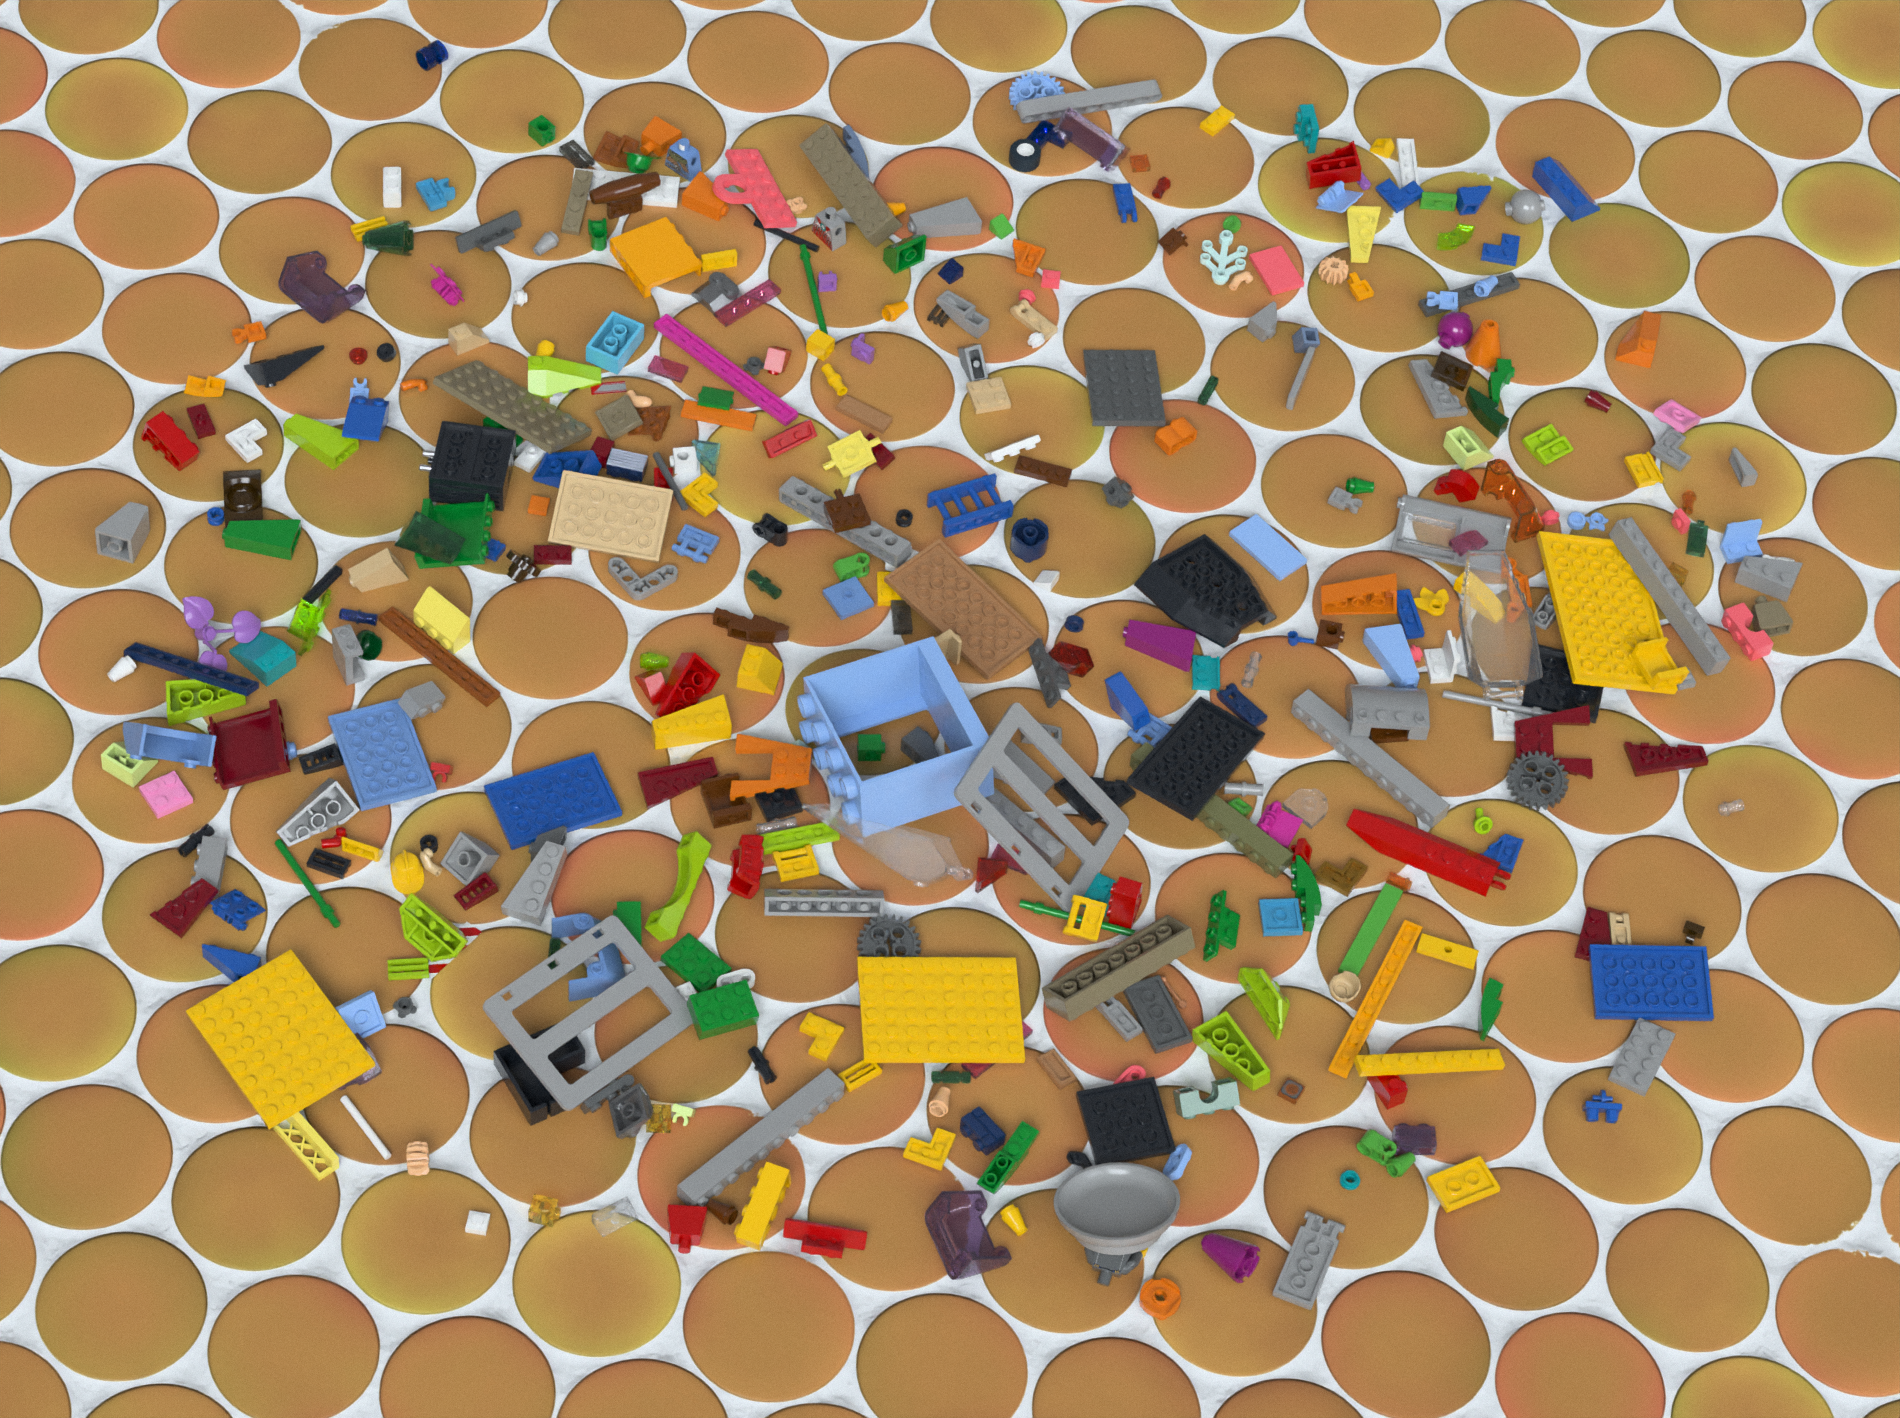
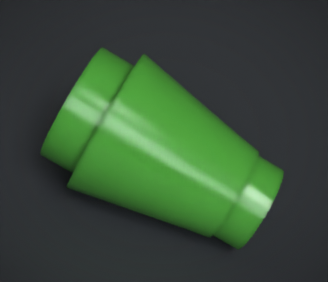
M1411 1152L1392 1158L1386 1165L1387 1172L1394 1178L1402 1177L1416 1161V1158Z

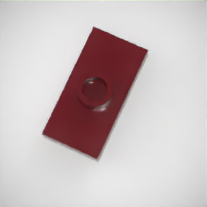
M205 404L186 408L198 439L216 435V430Z

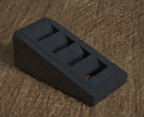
M335 743L298 757L304 775L344 765ZM306 761H310L312 766L308 767Z

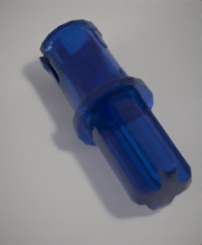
M342 608L339 612V619L356 622L358 625L363 623L376 626L378 614L361 612L360 609L355 611Z

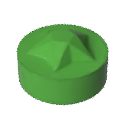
M1235 215L1228 216L1223 222V228L1231 231L1232 234L1236 233L1241 227V221Z

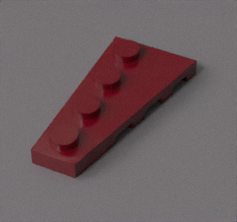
M708 757L638 772L637 776L648 810L701 785L702 780L718 777V771L714 758Z

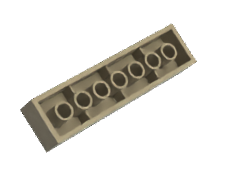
M826 123L799 145L865 238L875 248L903 226L838 135Z
M1169 915L1160 918L1042 987L1046 1007L1069 1022L1077 1019L1078 1016L1092 1010L1095 1006L1109 1000L1112 996L1124 991L1127 987L1141 981V979L1149 974L1155 973L1161 967L1170 964L1173 960L1195 948L1191 927Z

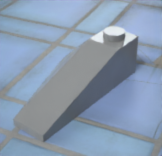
M1011 740L1004 748L1005 754L1045 795L1055 784V781ZM993 769V776H994V778L999 779V780H1002L1004 784H1008V783Z
M328 778L276 830V833L289 847L315 834L346 823L360 809L336 780Z

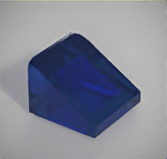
M951 258L938 272V275L948 284H952L963 277L964 268Z

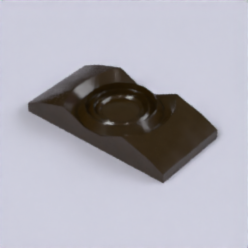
M261 470L223 471L225 528H227L229 521L263 520Z

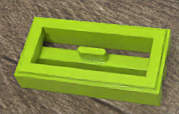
M428 957L387 960L389 981L429 978Z

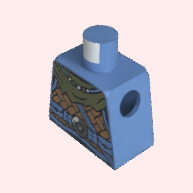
M686 138L679 139L670 146L665 166L691 182L699 171L702 172L699 151L691 146Z

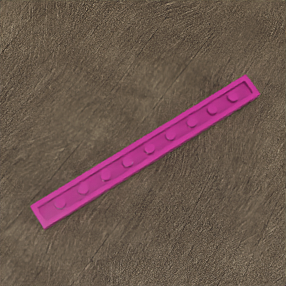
M667 313L654 322L656 330L786 427L798 418V412Z

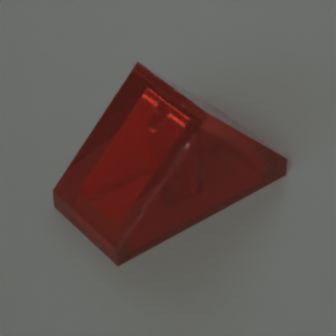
M978 857L975 892L978 894L1006 875L1008 862L1001 859Z

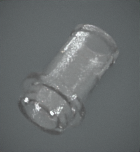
M1741 799L1728 803L1722 802L1718 806V810L1721 816L1727 817L1731 813L1743 811L1744 803Z

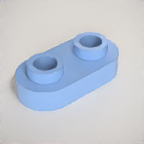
M1180 1144L1175 1147L1176 1151L1170 1154L1163 1169V1174L1171 1180H1177L1183 1175V1171L1191 1159L1192 1150L1186 1144Z

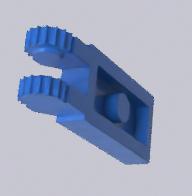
M1113 184L1112 190L1121 222L1126 223V214H1131L1132 222H1137V211L1131 184Z

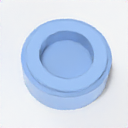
M1580 512L1570 513L1567 519L1568 526L1574 530L1583 529L1586 523L1585 515Z

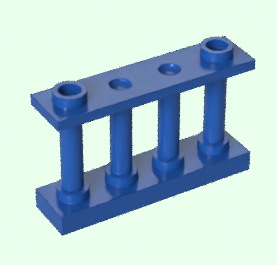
M995 473L928 493L927 507L937 506L944 518L942 534L945 538L1012 517L1013 503L1011 500L1002 502L994 489L997 477ZM987 490L995 505L985 507L977 493ZM970 495L978 510L968 512L961 498ZM954 501L961 515L951 517L944 503Z

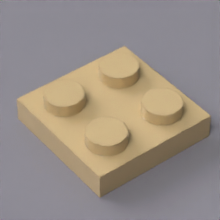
M1001 377L966 383V389L975 414L1011 408V402Z

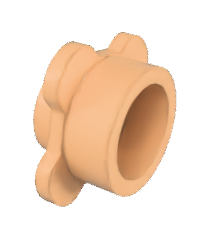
M802 197L787 200V204L794 214H800L803 210L807 209V205L804 204Z

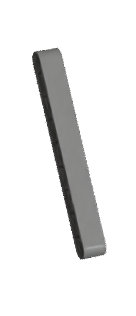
M1147 80L1024 100L1016 105V109L1022 123H1031L1153 103L1162 98V93L1156 80Z

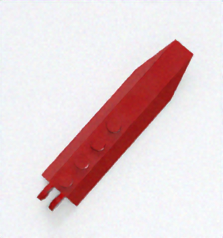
M1353 809L1346 824L1350 830L1378 853L1486 897L1490 886L1505 891L1507 886L1502 882L1493 880L1495 876L1505 880H1510L1511 878L1509 873L1498 869L1501 862L1391 817Z

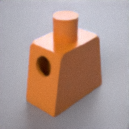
M655 116L641 134L642 146L640 150L646 156L651 152L658 156H663L668 153L670 146L681 139L682 131Z

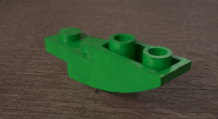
M1296 855L1295 863H1291V875H1294V879L1291 882V890L1295 891V898L1300 899V907H1303L1301 921L1304 924V931L1312 932L1315 921L1314 916H1319L1322 906L1320 890L1310 867L1300 855Z
M1022 1121L1002 1151H998L978 1180L977 1185L995 1195L1029 1153L1028 1150L1040 1134L1039 1130Z

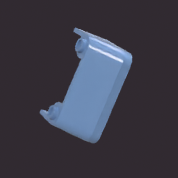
M123 723L122 730L126 754H130L132 759L142 760V756L185 763L184 767L196 769V765L212 766L216 736L192 733L141 723Z
M587 913L552 918V940L584 934L600 923L601 920ZM598 930L592 935L598 939L602 936V933ZM612 943L597 953L599 961L588 965L586 978L568 981L569 1002L596 997L625 977L619 951L615 944Z

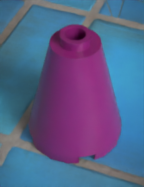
M1216 1233L1207 1234L1202 1239V1250L1233 1281L1243 1283L1244 1281L1241 1279L1245 1276L1249 1278L1252 1275L1260 1258L1257 1256V1251L1260 1252L1258 1246Z

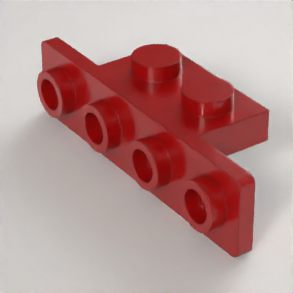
M786 1218L783 1237L802 1240L801 1252L842 1259L844 1247L865 1250L867 1231Z

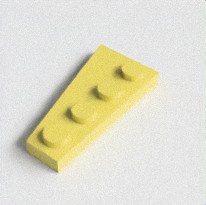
M1350 206L1347 208L1346 220L1350 262L1368 263L1381 207Z

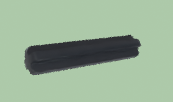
M337 565L333 566L301 598V604L306 608L310 607L342 574V569Z

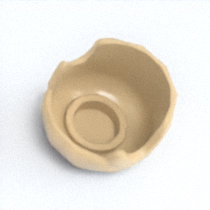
M1344 971L1335 975L1329 983V992L1336 1001L1343 1003L1355 999L1361 989L1360 979L1350 971Z

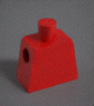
M668 1204L667 1221L670 1243L678 1245V1252L688 1254L691 1252V1245H700L707 1220V1207Z

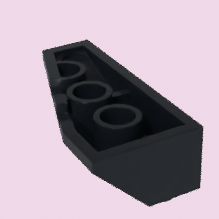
M324 345L294 351L292 354L276 356V359L271 358L244 365V369L258 386L265 385L266 388L276 386L277 381L283 380L322 351Z

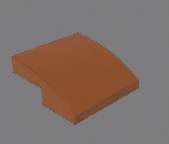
M606 131L592 159L614 167L627 168V155L624 152L635 153L640 142L625 134L620 138Z

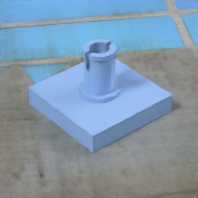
M372 990L335 1007L358 1040L386 1027L375 993Z

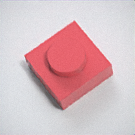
M1043 269L1041 287L1059 289L1061 271Z
M1679 508L1674 511L1671 522L1673 527L1682 535L1688 532L1691 520Z

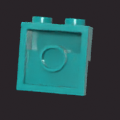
M1313 104L1299 105L1298 112L1295 114L1296 124L1293 125V132L1297 135L1298 141H1303L1304 147H1307L1308 154L1315 153L1319 134L1316 113Z

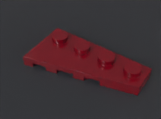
M1632 742L1624 743V749L1635 777L1707 766L1709 762L1703 746L1678 745L1677 747H1670L1668 744L1651 746L1649 743H1641L1640 745H1632Z

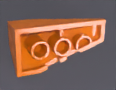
M1644 311L1618 345L1615 360L1650 368L1656 348L1661 315Z

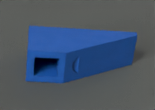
M202 944L203 958L233 982L262 966L261 957L254 954H245L233 949L219 948L216 945Z

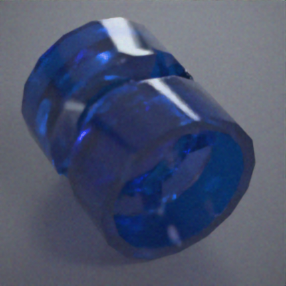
M435 40L428 44L427 47H423L415 53L418 64L425 71H429L436 67L437 64L445 62L449 57L446 47L439 40Z

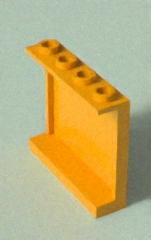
M667 217L610 239V252L644 298L651 296V288L695 271L698 277L701 276L703 265L700 258L695 256L691 246L686 244L682 234L677 232L675 225Z

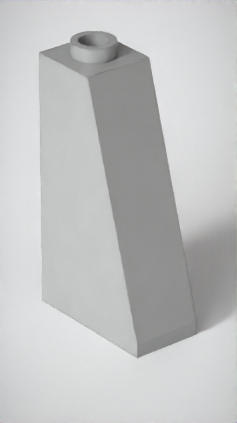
M965 197L909 214L907 227L913 235L925 234L927 238L975 235L981 233L982 220L968 198Z

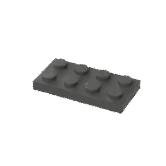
M1160 975L1134 983L1123 991L1155 1054L1192 1042V1036Z

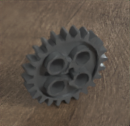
M1537 750L1535 755L1528 751L1527 757L1522 753L1520 759L1515 758L1514 764H1510V770L1507 772L1509 777L1506 779V782L1510 784L1507 790H1513L1510 796H1517L1515 802L1523 801L1522 807L1529 804V810L1533 806H1536L1537 811H1539L1541 806L1544 810H1547L1548 804L1554 808L1555 802L1559 804L1561 798L1565 797V792L1568 790L1567 784L1569 779L1566 778L1568 772H1562L1565 766H1558L1560 760L1553 761V755L1548 758L1546 757V752L1541 756ZM1526 768H1532L1534 772H1530ZM1545 773H1550L1553 777H1548ZM1523 784H1526V785H1528L1530 788H1529V789H1526V788H1524L1522 785H1523ZM1541 790H1546L1549 794H1544Z
M885 914L884 919H881L878 915L876 922L870 919L869 925L864 924V930L859 932L860 937L857 938V943H859L857 950L860 952L858 957H877L876 953H882L885 957H889V947L886 944V930H889V944L892 947L891 957H919L921 940L917 939L920 934L914 933L915 926L909 928L910 921L903 923L902 916L899 920H896L895 914H893L891 919H888L887 914ZM899 933L902 937L896 938L893 934ZM874 935H880L882 939H876ZM896 952H903L904 956H898Z

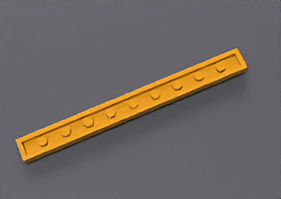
M1404 920L1328 1071L1347 1079L1354 1065V1058L1360 1054L1423 927Z

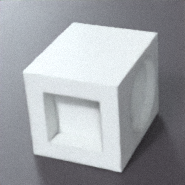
M695 446L673 448L672 456H669L670 467L674 468V474L697 472Z

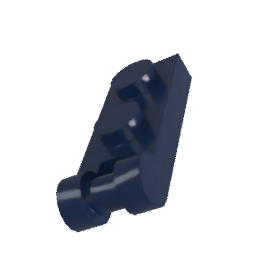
M1230 683L1226 686L1225 690L1217 693V698L1228 709L1253 727L1257 728L1267 721L1268 716L1245 697L1234 683Z

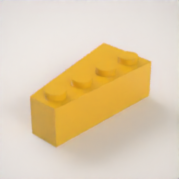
M724 694L652 720L651 735L655 750L730 739L732 723Z
M767 1161L765 1166L759 1169L757 1186L753 1185L749 1195L751 1197L749 1205L745 1204L742 1211L743 1220L737 1224L734 1231L737 1243L759 1251L770 1231L771 1224H769V1221H774L779 1207L777 1203L783 1202L786 1188H789L792 1183L789 1169Z

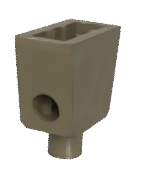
M1765 596L1757 597L1755 599L1756 604L1751 612L1753 614L1752 624L1754 632L1764 630L1769 637L1789 634L1793 620L1782 604L1777 600L1768 602Z

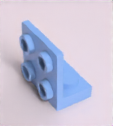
M1761 519L1727 524L1720 544V549L1727 564L1742 562L1744 556L1762 558L1761 555L1763 553L1757 542L1762 525Z

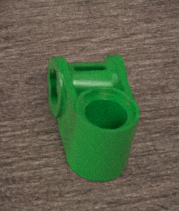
M606 218L593 221L588 219V234L590 235L592 249L596 251L605 250L607 248Z

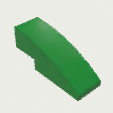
M1489 978L1485 986L1478 1012V1032L1480 1040L1483 1042L1500 1014L1503 1004L1498 999L1501 996L1504 984L1492 978Z

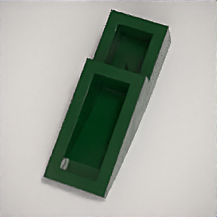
M1469 386L1465 401L1470 411L1484 428L1499 438L1506 431L1509 418L1498 411L1499 405Z

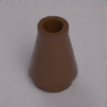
M711 1199L706 1206L707 1210L724 1225L733 1224L738 1216V1211L735 1210L734 1206L715 1201L714 1199Z

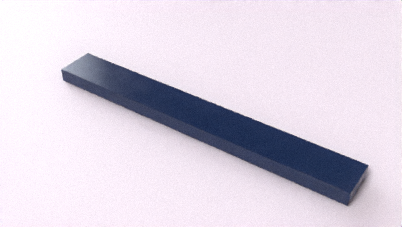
M137 642L123 650L124 656L128 655L131 659L244 696H248L259 689V682Z

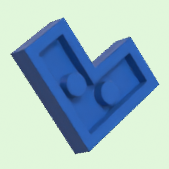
M1390 178L1375 187L1376 192L1395 213L1400 212L1420 199L1422 192H1424L1414 180L1401 189Z
M1503 233L1501 246L1483 243L1481 260L1516 266L1520 236Z

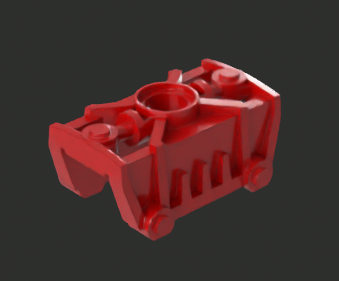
M741 835L738 844L740 849L733 850L730 855L732 868L727 890L745 899H752L760 887L759 881L764 867V860H762L764 851L762 846L763 836Z

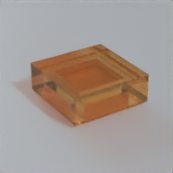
M1147 154L1130 156L1129 161L1133 173L1150 171L1151 167Z

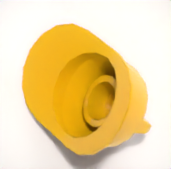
M404 849L391 863L392 882L398 892L414 894L424 885L423 867L415 854Z

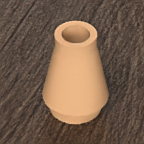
M940 1087L929 1103V1111L936 1117H942L948 1112L951 1091L947 1087Z

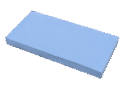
M1257 514L1229 532V536L1279 581L1307 563V559Z

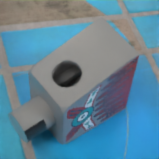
M828 207L817 213L813 222L812 232L831 251L845 245V222L836 213V209Z

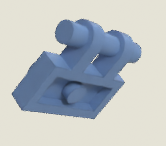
M685 524L677 537V542L682 544L677 545L674 543L671 550L677 552L682 557L685 555L697 563L702 562L706 564L708 557L703 555V553L711 555L719 543V537ZM690 546V547L695 548V549H697V550H696V552H695V551H692V550L688 549V547Z
M1149 713L1151 722L1138 729L1137 732L1130 729L1127 735L1137 744L1143 745L1145 742H1148L1155 748L1172 727ZM1145 734L1151 737L1152 740L1150 741L1144 737Z

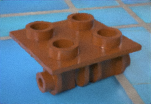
M671 405L639 408L637 413L644 424L629 431L628 436L650 434L653 441L658 442L661 440L662 434L667 427V422L671 417Z

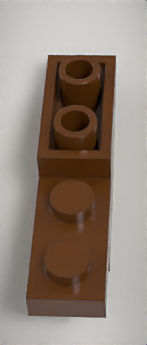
M717 607L713 613V625L727 629V636L756 643H778L788 641L789 626L769 620L766 617L754 614L751 620L745 616H740Z

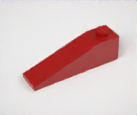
M695 652L681 653L672 668L655 715L660 718L695 705L703 695L708 694L713 689L720 674Z

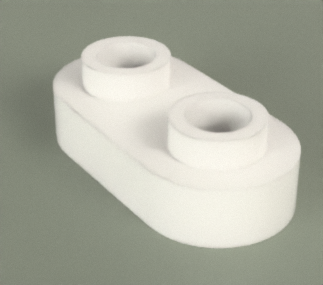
M740 969L721 975L717 979L716 988L747 980L749 988H752L755 984V974L750 969Z

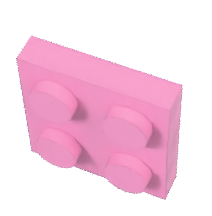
M1672 399L1656 408L1653 414L1661 422L1671 425L1674 430L1682 433L1697 425L1701 420L1700 416Z
M175 771L139 786L140 793L157 819L193 803V798Z

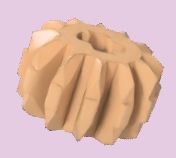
M1332 256L1331 259L1326 257L1321 261L1318 273L1321 276V281L1335 285L1336 283L1341 284L1346 280L1349 268L1345 260L1341 261L1340 257L1334 258Z
M414 1141L408 1143V1173L415 1176L428 1174L430 1160L427 1142Z

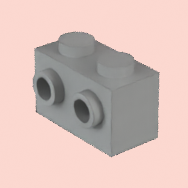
M433 681L406 690L398 704L411 719L423 718L428 713L438 712L442 708V703L446 697Z

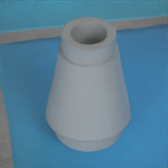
M552 231L545 232L533 247L534 253L541 256L553 249L559 242L558 237Z

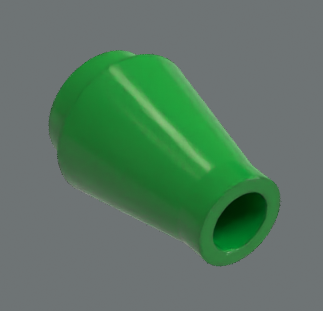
M1356 477L1348 478L1346 481V491L1353 495L1373 493L1374 482Z

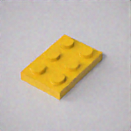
M1481 1156L1430 1175L1426 1180L1446 1213L1500 1191L1499 1184Z

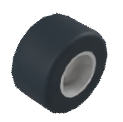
M1028 139L1015 141L1011 145L1009 152V163L1012 168L1019 172L1035 170L1040 163V146Z

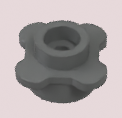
M750 357L747 360V364L743 365V369L745 371L748 370L752 375H758L759 371L764 369V363L758 357Z
M402 997L393 1003V1008L397 1010L398 1017L405 1018L406 1015L414 1014L417 1011L416 1006H413L412 999L409 997Z

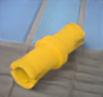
M830 363L823 365L821 371L826 376L828 384L834 388L838 396L845 395L848 389L841 381L840 374L835 372Z

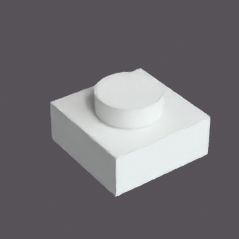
M470 1210L465 1232L486 1236L490 1214Z

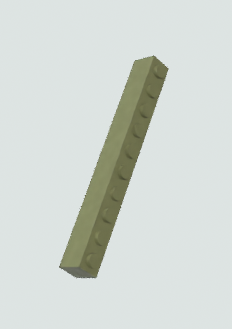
M1145 742L1131 754L1129 766L1133 771L1154 749L1148 742ZM1217 795L1211 799L1196 817L1207 828L1212 829L1223 840L1229 842L1237 851L1242 852L1251 862L1259 865L1267 874L1272 875L1275 879L1291 865L1293 853Z

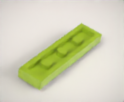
M835 820L760 835L764 837L762 843L764 847L763 855L772 854L773 851L782 852L803 848L804 845L808 844L813 846L840 839Z

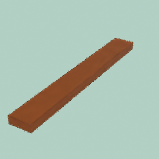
M393 606L378 617L379 622L485 707H488L500 697V692Z

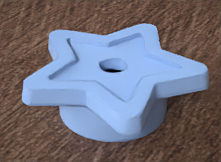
M1598 512L1593 513L1591 517H1586V521L1590 524L1589 530L1598 529L1604 531V525L1609 521Z

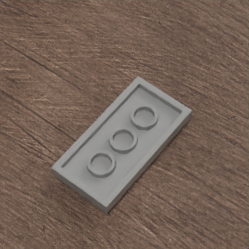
M1639 1018L1608 1080L1645 1097L1676 1034Z

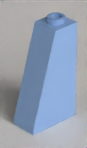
M1394 624L1365 628L1362 641L1396 687L1417 688L1420 676L1402 625Z

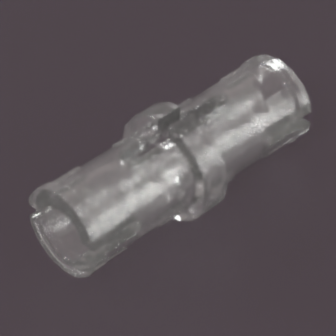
M1258 652L1250 653L1249 661L1244 667V676L1241 684L1245 688L1253 686L1255 676L1259 673L1258 666L1262 656Z
M794 816L780 820L775 818L770 822L756 824L758 835L797 828V820Z

